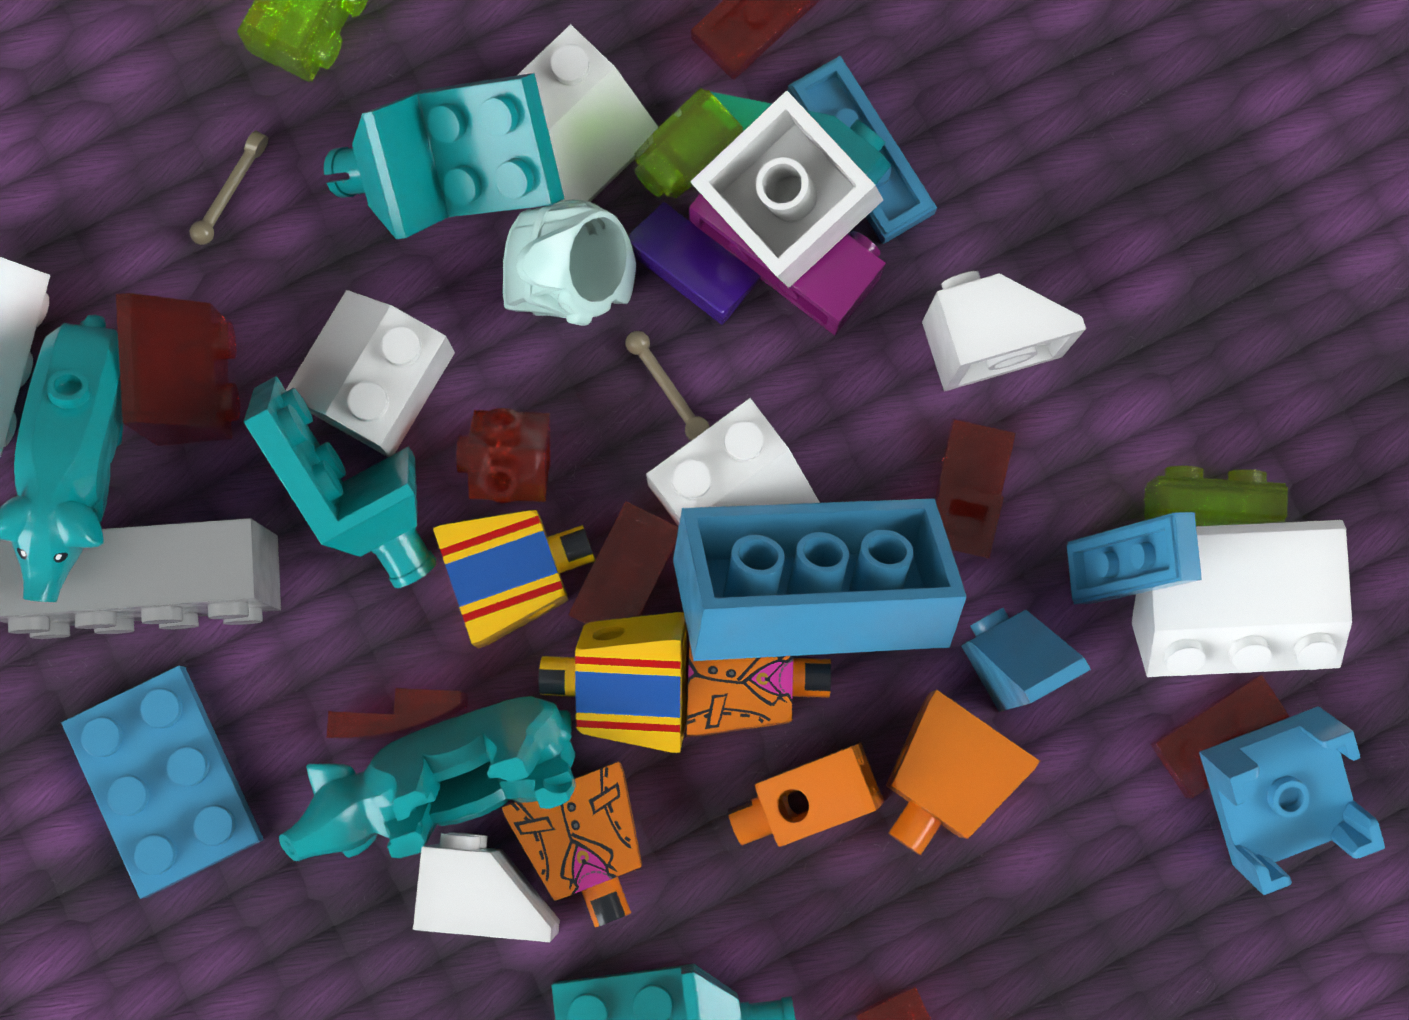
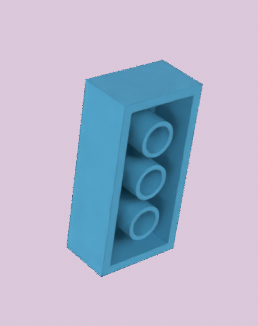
M935 499L682 508L673 563L693 661L950 647L967 596Z

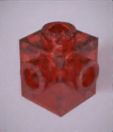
M496 408L490 411L474 410L469 435L458 436L456 451L457 472L468 473L469 499L493 500L500 503L513 501L546 502L551 468L550 413L517 412L509 408Z

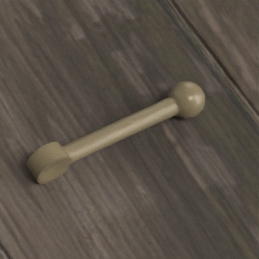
M255 130L248 137L243 155L203 220L191 225L190 237L196 244L204 245L213 240L214 224L254 159L260 157L265 151L268 144V136Z
M642 331L631 332L625 340L627 350L634 355H639L685 422V435L692 441L710 428L708 422L702 417H696L650 351L649 337Z

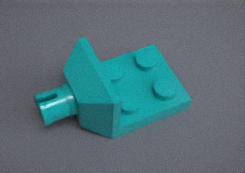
M535 73L420 90L364 112L361 115L352 143L353 148H334L328 152L324 161V175L346 172L350 176L347 179L327 182L330 191L340 198L353 197L357 194L365 193L369 208L395 239L407 238L448 217L551 206L565 199Z
M277 376L254 388L243 422L321 545L359 557L371 551L373 554H376L389 574V580L394 588H401L412 584L428 574L436 566L437 562L433 553L427 549L416 530L415 456L409 446L342 482L341 478L346 476L343 463L331 444L326 442L319 445L307 424L313 422V418L300 393L295 388L286 391Z
M695 964L553 982L551 985L555 1020H796L792 996L781 997L780 1000L750 1004L749 1002L739 1003L738 994Z

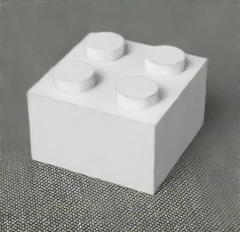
M788 91L782 94L690 181L788 288L883 201L876 185Z

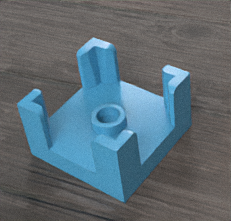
M1319 706L1199 752L1232 865L1263 895L1287 887L1292 883L1291 877L1275 862L1326 842L1333 841L1352 858L1356 859L1385 849L1377 819L1353 800L1341 753L1353 761L1360 759L1354 732Z

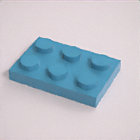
M177 666L61 722L140 899L147 898L264 840L186 667Z

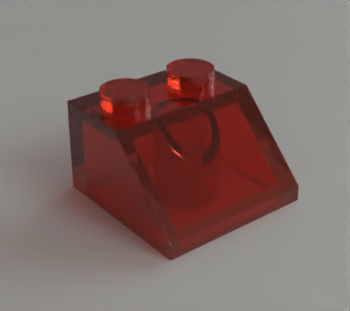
M134 293L116 294L123 424L157 446L232 439L231 421H237L240 418L238 389L235 383H229L227 359H235L236 336L232 322H225V318L211 303Z

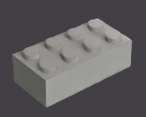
M251 518L102 529L104 543L98 547L83 549L60 590L57 602H37L23 599V579L17 556L11 541L0 539V622L8 624V633H30V638L34 639L63 638L70 636V626L75 625V628L94 629L96 634H120L134 632V621H142L144 624H159V629H188L199 627L198 616H208L209 619H223V624L243 625L263 622L262 612L281 611L278 535Z

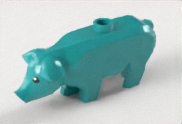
M88 315L85 320L81 321L80 325L64 323L46 336L26 397L15 450L14 476L17 496L7 500L0 507V539L11 541L21 567L23 599L57 602L60 590L83 549L98 547L104 543L100 522L107 505L110 463L113 461L117 446L122 442L128 399L130 348L119 331L106 328L104 317L99 315Z
M532 696L518 697L439 722L403 736L382 748L372 758L367 768L359 773H356L351 766L345 764H308L306 768L314 797L301 818L290 829L279 835V843L285 853L294 861L336 852H343L346 857L351 858L369 848L375 841L377 834H380L390 840L387 848L391 857L403 858L421 853L422 847L426 845L437 825L459 824L484 816L503 806L509 800L519 803L538 801L540 808L546 809L564 804L570 800L576 787L571 771L575 758V752L570 741L572 738L571 713L568 710L559 711L553 702Z

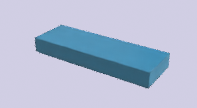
M841 56L788 85L787 91L805 110L833 115L849 128L858 119L886 142L879 152L884 155L891 164V167L876 184L883 201L866 216L882 244L935 214L937 210L935 203Z
M1176 512L1069 541L1067 545L1071 593L1074 604H1093L1202 580L1195 512Z

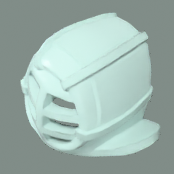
M575 199L560 201L551 206L527 209L521 212L509 230L503 259L504 308L515 312H533L535 316L566 318L568 323L585 326L592 321L593 317L608 312L611 308V303L627 304L633 291L636 259L630 239L618 217L591 202Z

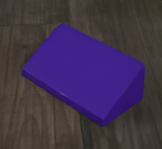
M665 202L657 207L628 236L632 244L634 256L639 262L722 326L761 278L758 273Z

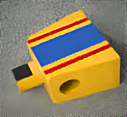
M537 510L444 524L433 528L471 643L478 649L488 646L568 601L569 599L560 573L595 561L583 525L547 537Z
M684 612L594 621L585 624L576 646L575 658L542 656L539 668L540 695L576 697V728L584 735L666 752L680 753L687 724V626Z

